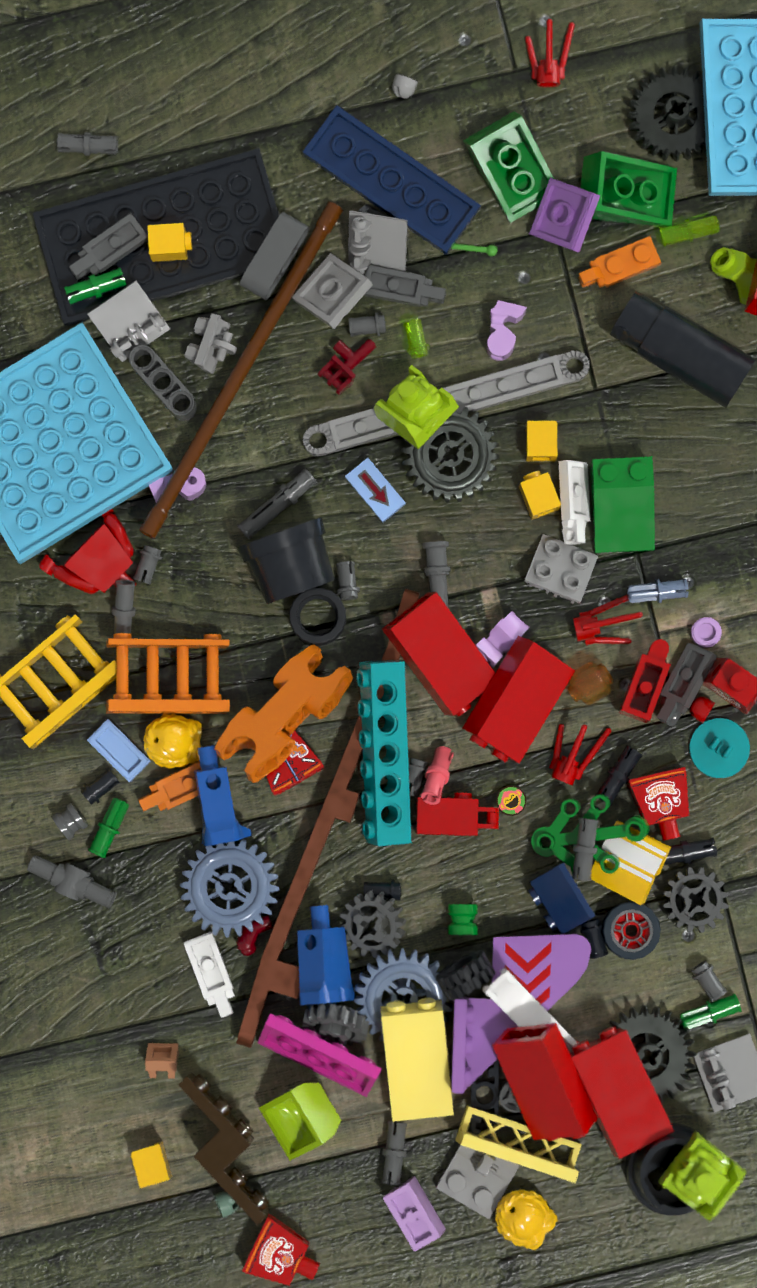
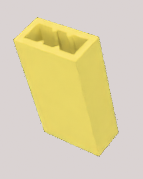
M422 998L417 1003L405 1004L402 1001H393L386 1006H381L393 1122L454 1115L442 1000L436 1001L434 998Z

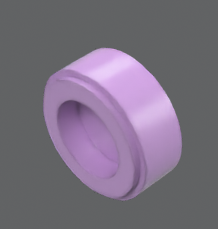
M703 617L693 624L690 634L692 641L697 646L709 648L720 640L722 631L716 620Z

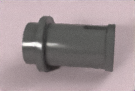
M375 313V316L349 318L350 336L377 333V336H380V333H386L385 316Z
M144 545L143 550L139 551L142 554L132 579L141 581L146 570L143 582L151 585L158 560H162L163 557H160L161 550Z
M344 561L336 564L339 589L336 591L337 595H340L341 600L357 599L360 588L356 585L355 562Z
M412 757L409 760V790L412 783L410 796L419 797V790L428 762Z
M703 961L691 970L694 974L692 978L693 980H698L712 1002L722 997L727 990L713 972L714 966L712 964L709 965L707 961Z

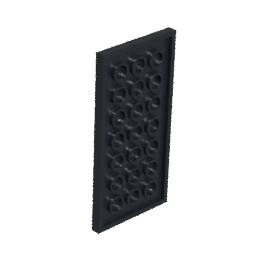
M259 148L32 213L65 327L91 320L87 313L134 281L139 283L151 302L243 276L279 217ZM127 215H133L147 236V225L183 223L186 232H191L192 250H187L188 260L152 262L147 241L102 273L95 275L98 276L120 267L123 276L114 278L112 281L124 277L127 286H121L104 292L102 297L96 298V296L70 305L68 297L79 292L66 295L64 287L89 279L88 276L92 275V273L90 272L77 280L69 266L81 259L78 253L83 250L84 245Z

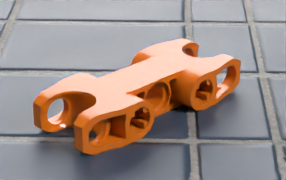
M315 644L307 647L301 653L291 658L278 671L273 685L279 691L258 712L251 707H245L229 722L214 748L217 756L224 761L242 749L256 751L247 763L244 772L247 775V779L252 783L258 782L267 774L277 769L290 756L295 747V740L290 735L310 714L318 719H324L339 704L353 680L351 670L343 666L326 677L312 675L320 665L323 655L321 654V649Z

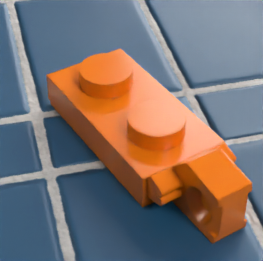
M648 236L595 258V260L589 262L591 268L579 273L578 279L582 288L596 282L599 288L603 286L607 288L658 267L662 262L651 237Z
M200 761L150 785L151 793L138 799L143 812L158 805L160 811L164 809L169 810L197 797L198 791L194 771L201 769Z

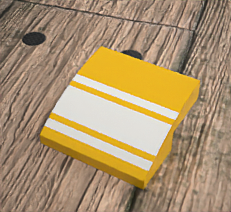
M617 820L614 826L623 825L625 823ZM630 827L632 834L638 835L640 831ZM648 835L637 842L631 841L627 837L605 840L602 849L608 854L616 855L620 860V866L614 873L609 874L605 873L601 869L600 863L595 860L591 871V880L639 905L644 904L655 877L660 874L671 847ZM610 858L606 859V867L609 869L615 868V861Z

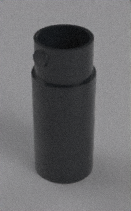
M638 291L633 294L610 333L614 338L636 350L638 356L725 408L756 360L667 305L662 307Z

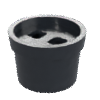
M322 517L237 547L243 562H248L266 604L335 580L323 534L326 532Z
M671 1123L674 1132L627 1155L625 1175L632 1194L644 1207L658 1214L677 1216L690 1213L694 1209L667 1188L663 1187L660 1190H656L648 1178V1174L658 1167H663L666 1171L696 1131L683 1124Z

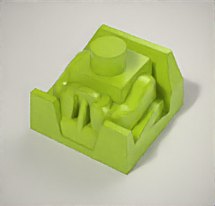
M411 365L409 367V375L391 389L387 402L380 399L375 404L374 411L379 420L419 449L459 406L449 392L442 387L438 390L428 382L421 371Z
M303 1083L259 1107L289 1161L323 1145L335 1135L341 1122L338 1113L320 1083Z
M695 1131L687 1145L683 1147L658 1182L696 1210L705 1219L711 1221L740 1185L746 1170Z

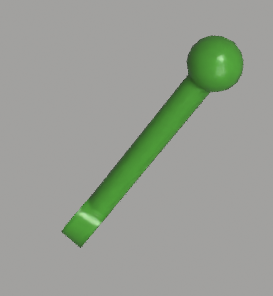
M454 244L451 248L487 253L491 257L495 256L498 252L497 247L494 245L481 247Z

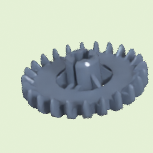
M245 839L238 846L235 845V841L228 842L227 846L224 843L217 844L215 849L211 845L206 846V854L196 850L195 853L199 860H188V864L193 869L192 871L182 872L184 876L189 878V881L180 884L181 888L188 890L187 893L181 896V899L191 901L185 907V911H196L192 917L193 922L203 918L202 930H206L212 924V933L215 936L221 928H223L224 935L227 938L230 936L232 928L235 929L238 936H242V926L253 932L252 921L255 920L263 925L264 921L260 914L272 915V911L266 905L267 903H277V900L270 896V893L280 890L279 887L271 885V882L278 879L279 876L277 874H268V871L274 867V863L263 864L267 853L263 852L256 856L258 846L255 844L247 850V841ZM229 865L228 873L220 875L215 872L218 868ZM233 865L243 868L248 875L240 879L237 875L233 874ZM213 876L224 883L231 884L235 881L234 886L237 888V891L245 895L246 898H243L236 892H229L225 895L227 890L223 887L224 885L215 880ZM249 879L251 880V893L245 891L244 882ZM209 881L215 884L216 890L211 895L208 894ZM220 896L224 901H227L226 909L216 906L211 899ZM238 900L244 902L243 905L231 909V902Z
M403 948L400 949L399 958H395L392 951L389 950L388 961L383 960L380 955H377L378 967L367 963V970L370 975L360 973L359 978L364 985H355V990L362 995H356L354 1002L363 1005L356 1009L358 1011L357 1014L366 1015L365 1020L370 1022L369 1025L372 1024L369 1033L373 1035L380 1032V1041H384L381 1006H386L390 1002L417 1003L418 997L426 995L427 998H434L436 1001L442 1000L443 1012H451L453 1010L452 1004L446 1003L449 1000H447L435 979V976L439 974V972H436L439 967V961L436 960L431 965H428V953L421 960H418L416 949L413 950L409 958L406 957ZM413 979L420 983L424 989H417L410 980ZM385 989L390 994V997L382 1002V993ZM409 993V998L403 996L399 999L398 994L406 995ZM443 1013L444 1023L449 1021V1018Z

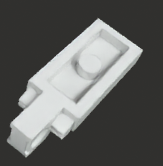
M571 460L559 461L560 508L564 544L577 545L586 543V522L590 521L588 464Z
M212 931L183 942L204 1000H207L209 1006L216 1004L221 1018L233 1014L229 998L235 996L233 992L234 987Z

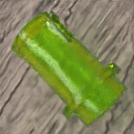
M412 319L404 322L403 327L409 345L407 353L411 354L412 359L427 356L430 345L425 340L422 320Z

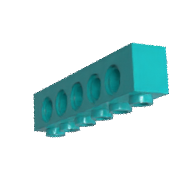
M379 660L359 662L360 669L357 671L356 678L361 692V700L358 702V714L362 718L359 743L361 748H363V760L360 763V772L364 779V791L361 794V802L365 809L366 820L362 826L363 835L366 843L375 846L411 843L405 661ZM382 685L384 695L381 699H378L376 692L378 687ZM383 715L385 717V725L379 730L378 720ZM385 745L386 755L380 760L379 750ZM386 776L388 780L387 786L381 790L380 781ZM387 806L389 809L388 816L382 820L381 812Z

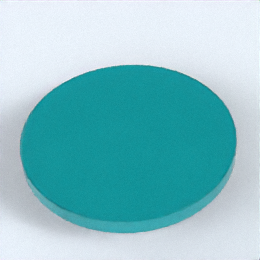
M715 718L702 723L694 731L690 740L689 751L692 762L700 772L713 778H727L735 775L745 766L750 754V744L747 734L737 723L724 718Z

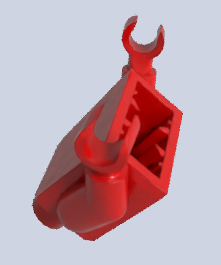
M111 509L102 514L104 524H101L63 564L64 566H57L45 554L39 567L50 576L54 574V577L59 581L85 593L95 594L99 590L105 593L112 585L115 588L117 587V580L127 579L134 581L125 572L133 564L130 558L133 556L134 548L125 528L117 516L112 514L114 511Z

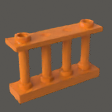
M129 633L113 634V639L106 641V647L116 648V694H113V699L106 701V714L229 713L230 700H222V695L219 694V648H227L229 640H222V635L205 634L203 639H131V634ZM128 648H147V694H144V699H132V694H128ZM159 648H177V694H174V700L162 699V694H159ZM189 648H207V694L204 695V700H192V694H189Z

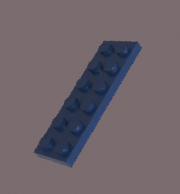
M337 105L302 152L303 156L392 218L407 220V228L445 255L448 254L481 208L480 204Z

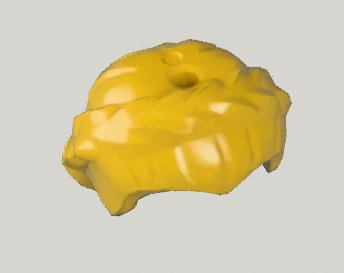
M163 714L146 727L143 740L144 750L148 757L160 767L171 769L174 767H184L189 763L193 764L199 761L197 748L202 747L200 744L202 724L197 720L187 719L181 715Z
M524 1189L511 1191L504 1195L497 1203L495 1217L497 1230L506 1240L511 1241L516 1246H524L532 1250L538 1249L543 1244L546 1233L550 1232L558 1221L557 1215L549 1208L546 1200L541 1195H537L535 1191Z

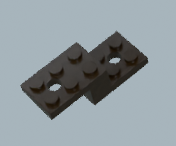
M191 1072L178 1086L219 1129L193 1157L244 1212L259 1225L268 1215L270 1209L267 1207L269 1200L260 1190L252 1191L246 1184L248 1178L237 1166L233 1169L229 1166L252 1144L254 1138L251 1135L254 1131L244 1119L241 1118L239 1121L235 1119L230 1113L233 1109L222 1096L216 1098L209 1091L212 1086L200 1073L195 1076Z

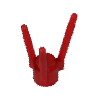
M548 19L546 23V59L540 60L539 66L531 38L529 36L525 37L532 68V80H537V86L557 87L560 85V80H564L565 65L575 26L573 22L569 23L559 65H557V60L552 59L553 31L551 19Z
M628 595L617 598L590 611L579 613L580 617L573 618L577 641L585 640L586 645L595 643L630 644V638L595 637V635L601 634L600 627L641 618L643 614L642 612H636L598 620L597 616L593 617L628 601Z
M559 724L553 759L549 768L553 769L550 777L573 786L575 779H581L584 770L611 733V728H606L577 768L579 762L575 761V757L583 741L587 725L581 726L569 756L565 757L562 755L559 761L564 725Z

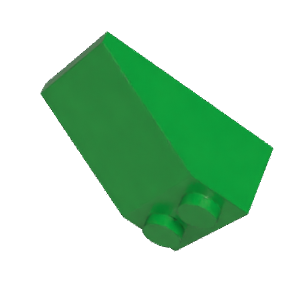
M513 111L463 140L475 165L510 223L540 206L549 179H554L522 115Z
M604 151L583 158L580 188L600 195L592 217L593 219L662 227L672 226L677 168Z
M653 456L592 459L590 477L595 553L654 551Z

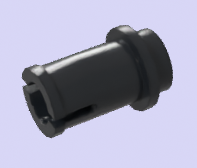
M107 768L105 772L90 784H83L84 788L80 792L92 805L95 802L99 803V799L113 787L120 784V782L110 769Z
M392 879L391 882H364V897L369 890H372L374 897L384 892V900L389 901L391 898H394L395 901H401V882H395V879Z
M592 919L582 923L580 933H584L591 946L589 959L608 955L601 930L603 924H600L599 919Z

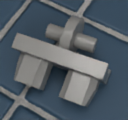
M212 313L210 318L198 317L194 329L196 334L203 336L201 345L192 343L188 345L185 358L196 364L203 371L214 374L217 362H224L226 353H236L237 347L230 344L233 334L228 331L231 324L222 320L220 315Z

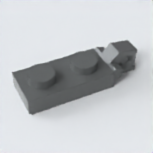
M129 214L84 245L83 250L78 253L81 259L73 263L69 268L77 280L90 272L94 275L102 273L147 242L148 236L133 215Z
M369 265L365 277L373 285L363 296L417 307H427L428 301L444 304L446 289L432 286L433 280L427 279L424 275Z
M687 643L660 694L663 696L660 703L663 706L657 718L661 722L674 727L681 714L685 715L717 658L714 653L692 643Z

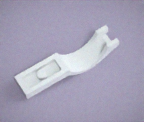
M505 968L500 971L502 974L489 987L486 985L482 989L519 1027L557 1023L569 1053L573 1052L571 1047L577 1044L574 1038Z

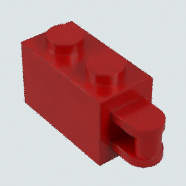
M655 640L650 645L647 655L641 654L639 656L618 713L644 723L650 721L671 664L665 662L669 652V645L665 640Z
M441 793L440 802L436 805L427 804L421 797H418L417 834L478 836V829H499V808L478 807L479 799H472V793H454V798H442ZM478 812H487V824H478Z

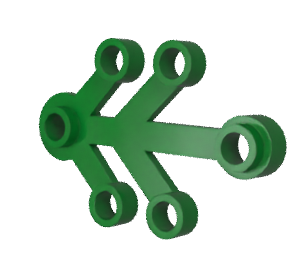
M604 794L594 796L590 802L591 807L583 818L597 820L601 813L609 809V798ZM569 798L562 803L561 812L550 827L544 826L534 832L531 843L537 854L544 857L555 855L571 867L573 874L575 855L563 845H576L579 824L573 832L561 833L568 820L580 812L581 806L576 799ZM597 798L605 801L604 809L596 807L595 801ZM568 802L575 805L576 810L574 813H569L566 810ZM633 816L623 825L597 828L595 841L627 837L629 840L637 842L647 836L649 824L643 817ZM632 824L640 827L638 835L631 833L630 826ZM542 837H548L551 840L550 847L542 845ZM595 844L597 854H594L593 858L600 863L601 869L605 873H614L620 866L619 858L614 854H608ZM608 858L615 861V868H607L605 860Z

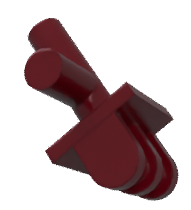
M368 339L353 352L342 340L338 341L333 349L345 361L342 362L334 355L317 375L320 378H326L328 380L327 385H333L337 389L336 393L341 395L347 388L353 385L356 375L352 370L376 348L375 343Z

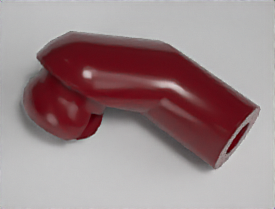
M268 914L262 916L263 925L255 920L252 921L253 932L242 926V936H238L236 945L243 955H252L256 951L255 941L258 934L273 928Z

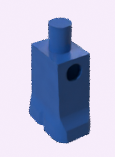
M215 745L197 748L201 769L194 771L203 821L202 844L204 846L233 842L252 836L251 830L240 825L235 818L227 768L224 765L219 766L214 749Z
M328 905L310 907L312 930L297 931L300 1005L352 1001L355 998V993L351 981L345 927L330 928Z

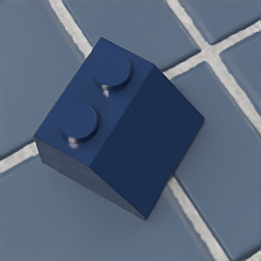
M559 863L529 882L532 888L527 891L536 906L542 903L548 913L543 917L552 932L558 930L560 934H564L595 916L564 863Z

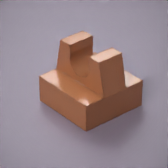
M148 1043L145 1070L148 1071L150 1078H156L157 1071H167L168 1079L175 1078L179 1055L178 1044Z

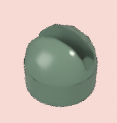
M226 1191L214 1195L222 1218L231 1215L237 1210L239 1205Z

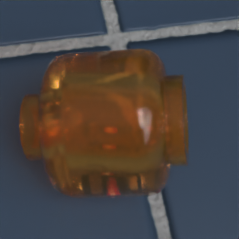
M589 661L575 670L570 679L571 685L567 689L575 702L581 700L584 704L591 706L611 693V685L614 683V680L603 663L597 664L594 661Z

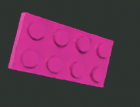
M270 1014L258 1044L365 1097L368 1096L381 1071V1068L377 1067L373 1060L363 1056L357 1057L349 1053L348 1049L341 1044H330L320 1039L321 1036L310 1029L302 1030L294 1026L293 1022L284 1016Z

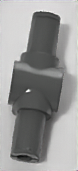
M34 855L27 868L28 872L50 881V885L55 887V892L78 901L79 899L85 900L87 898L107 908H111L115 901L117 892L94 882V878L90 877L91 873L66 862L65 865L62 863L56 865Z

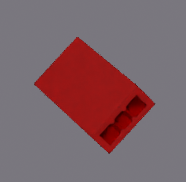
M427 592L382 628L385 635L444 715L460 716L471 708L470 702L478 696L481 698L495 675L494 670L437 592Z
M518 636L462 729L472 735L469 740L483 749L487 745L493 750L490 754L504 763L510 759L520 764L575 670L534 641Z
M557 1023L505 1029L492 1046L533 1140L547 1139L548 1141H554L565 1137L579 1139L587 1135L589 1129L598 1118Z
M612 1026L598 1033L600 1038L591 1043L588 1040H584L571 1047L573 1052L570 1055L596 1113L598 1125L613 1156L621 1159L674 1132V1129L627 1031L622 1028L616 1029L615 1026Z

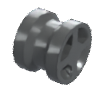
M72 802L66 805V809L62 813H55L51 816L59 830L68 840L74 837L76 831L79 829L84 830L89 826Z
M507 1081L499 1089L500 1103L509 1112H521Z

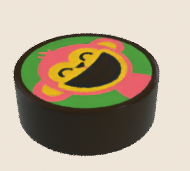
M516 786L502 788L496 797L497 808L504 815H518L526 806L525 793Z

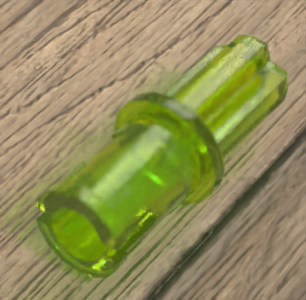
M716 216L690 222L689 219H685V223L660 228L664 247L687 240L692 243L695 238L720 232V224Z

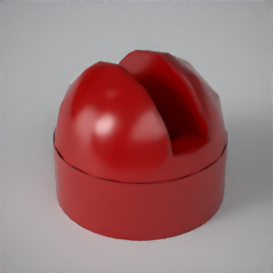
M705 697L695 698L690 706L691 715L704 723L715 702Z

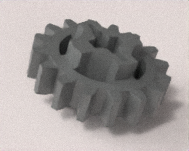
M692 867L687 868L686 876L679 871L676 872L675 875L678 880L676 882L668 880L666 883L671 887V890L663 891L662 893L665 897H669V902L662 904L663 908L671 909V912L666 917L668 919L676 917L678 920L675 927L677 928L687 924L686 931L690 933L694 926H697L699 933L704 932L705 924L710 928H715L713 920L715 918L724 919L720 909H727L729 905L722 902V898L729 896L728 892H721L719 889L723 886L724 882L718 881L715 883L713 880L716 873L711 872L705 876V871L702 867H699L697 874H694ZM692 879L701 880L694 888H688L683 885V883ZM711 888L715 895V905L710 903L708 893ZM700 892L699 900L702 902L701 906L694 905L690 908L692 901L688 898L689 895H696ZM676 894L679 897H681L683 907L681 908L680 912L678 911L676 906ZM703 912L708 915L702 920H690L694 913Z
M369 890L365 897L359 893L354 897V901L350 900L345 905L347 910L340 914V917L346 921L339 927H345V930H347L346 941L350 939L353 941L351 950L357 947L361 948V956H365L369 951H371L373 958L380 955L381 951L384 955H387L389 950L392 951L391 947L396 948L401 943L398 938H402L405 935L406 931L399 927L406 923V919L398 917V914L403 909L402 907L395 909L392 906L395 902L394 898H391L389 901L384 900V892L378 894L377 897H374L372 890ZM378 917L374 928L368 931L371 921Z
M326 1003L325 1005L319 1004L318 1007L311 1005L309 1009H305L302 1028L315 1031L321 1036L320 1039L328 1043L352 1046L353 1042L361 1044L362 1040L366 1041L370 1022L365 1020L366 1016L357 1015L358 1011L351 1007L347 1008L345 1006H338L335 1003Z

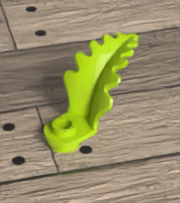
M720 248L711 257L712 270L716 275L736 283L740 302L746 305L757 259H752L746 253L734 249Z

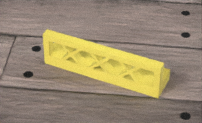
M468 1105L466 1106L455 1139L460 1145L576 1183L579 1171L574 1167L582 1146L581 1143L567 1138H559L554 1140V1143L548 1145L546 1139H541L545 1148L531 1153L527 1151L523 1140L532 1136L527 1125ZM472 1114L482 1117L488 1129L477 1135L467 1132ZM489 1120L497 1122L498 1124L492 1126ZM504 1126H509L512 1128L516 1139L506 1144L499 1142L494 1131ZM518 1130H521V1131H524V1132H527V1133H525V1134H523V1135L520 1136ZM491 1133L493 1140L485 1138V1136ZM519 1143L520 1146H521V1149L516 1148V1147H513V1146ZM562 1144L572 1147L567 1164L556 1161L551 1150ZM548 1153L550 1159L541 1155Z

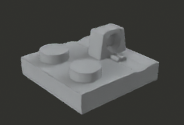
M330 253L292 298L298 305L335 329L342 318L350 312L373 284L367 277Z
M459 1145L439 1180L436 1189L490 1219L497 1207V1203L502 1198L520 1165Z

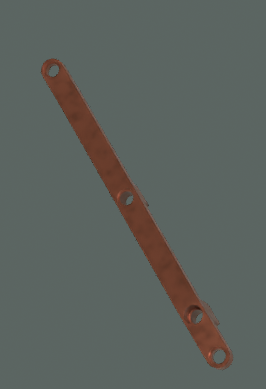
M405 589L397 616L418 600L419 592ZM389 640L382 660H399L401 655ZM382 685L378 687L376 692L378 699H381L384 695ZM360 716L262 955L236 1044L249 1048L252 1047L269 990L296 999L299 997V966L278 959L334 820L338 819L348 823L352 821L360 794L349 791L347 788L363 751L359 743V733L362 730V718Z

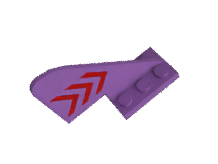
M577 934L493 937L492 967L496 973L492 978V983L502 974L500 971L505 968L548 1011L577 983L587 969L591 953L590 943L585 937ZM458 997L454 1000L452 1093H464V1090L498 1059L492 1044L505 1029L519 1027L492 999Z

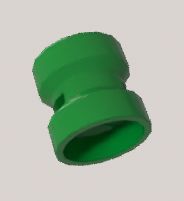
M448 904V914L452 919V922L448 925V935H478V926L473 923L475 916L478 914V904Z

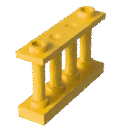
M76 614L72 618L68 615L60 620L55 626L57 630L7 673L3 676L0 674V698L26 727L24 731L27 734L22 740L29 748L35 749L116 680V661L113 660L111 663L108 661L104 662L76 629L83 622ZM66 636L95 669L94 673L96 676L87 683L85 680L81 681L53 648ZM42 656H45L72 688L71 693L73 695L65 702L62 700L58 701L30 668ZM20 675L49 708L48 712L50 715L42 722L39 719L35 720L7 687Z

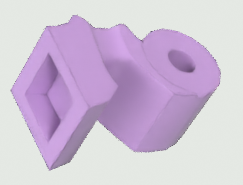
M498 300L496 306L491 309L490 332L492 334L487 341V353L492 359L503 361L512 354L516 336L504 326V323L508 321L516 324L521 321L527 307Z
M193 468L179 494L188 501L198 498L206 489V480L203 472L198 468ZM173 473L149 485L156 502Z
M511 611L490 631L487 639H481L475 646L493 669L501 660L503 654L510 650L518 636L522 637L530 627Z

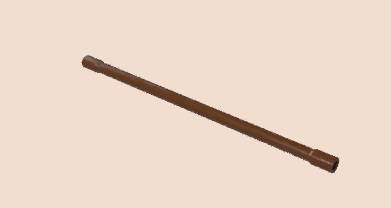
M328 202L323 209L313 232L161 496L141 525L139 531L147 537L156 538L168 516L170 508L327 235L331 233L341 216L343 209L339 205Z

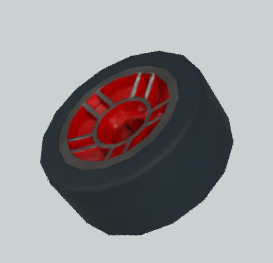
M635 902L618 904L608 911L603 920L602 934L605 945L610 952L620 958L630 960L644 958L655 949L659 942L661 932L659 920L654 912L643 904L639 905ZM628 925L636 926L635 936L630 937L626 934L625 929Z

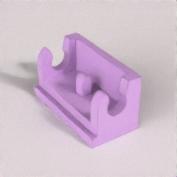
M415 1176L408 1179L398 1188H393L383 1197L414 1252L440 1238L446 1230Z

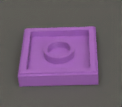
M550 178L529 234L579 252L600 195Z

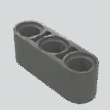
M282 212L246 269L240 281V286L267 300L306 238L309 226Z
M146 345L134 347L130 352L129 362L138 377L177 420L187 421L193 418L196 414L197 406L188 389L153 349ZM142 355L151 357V363L146 367H138L136 365L137 359ZM161 377L171 379L168 388L162 390L155 387L156 381ZM180 399H187L190 401V406L186 411L179 412L175 410V403Z

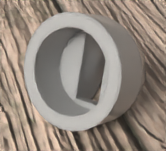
M396 74L392 89L397 97L408 98L414 93L418 82L406 76Z

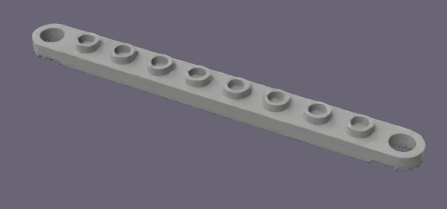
M576 350L458 383L443 389L449 392L459 406L457 409L458 414L461 413L464 407H468V413L581 381L587 376L590 363L588 357L583 352ZM570 359H578L583 364V370L579 373L571 374L566 368V363ZM374 408L310 427L304 434L303 444L309 454L324 456L398 433L376 417ZM315 433H321L327 439L325 446L321 449L314 448L309 443L310 437Z

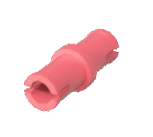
M439 746L435 749L432 764L426 770L425 777L427 780L421 794V799L427 804L436 805L440 802L443 787L449 781L450 773L448 770L454 753L448 747Z

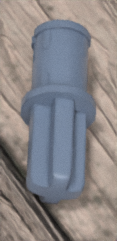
M656 579L655 583L628 586L627 595L631 603L656 600L658 603H662V600L688 598L689 593L686 591L688 583L686 579L660 582L659 579Z

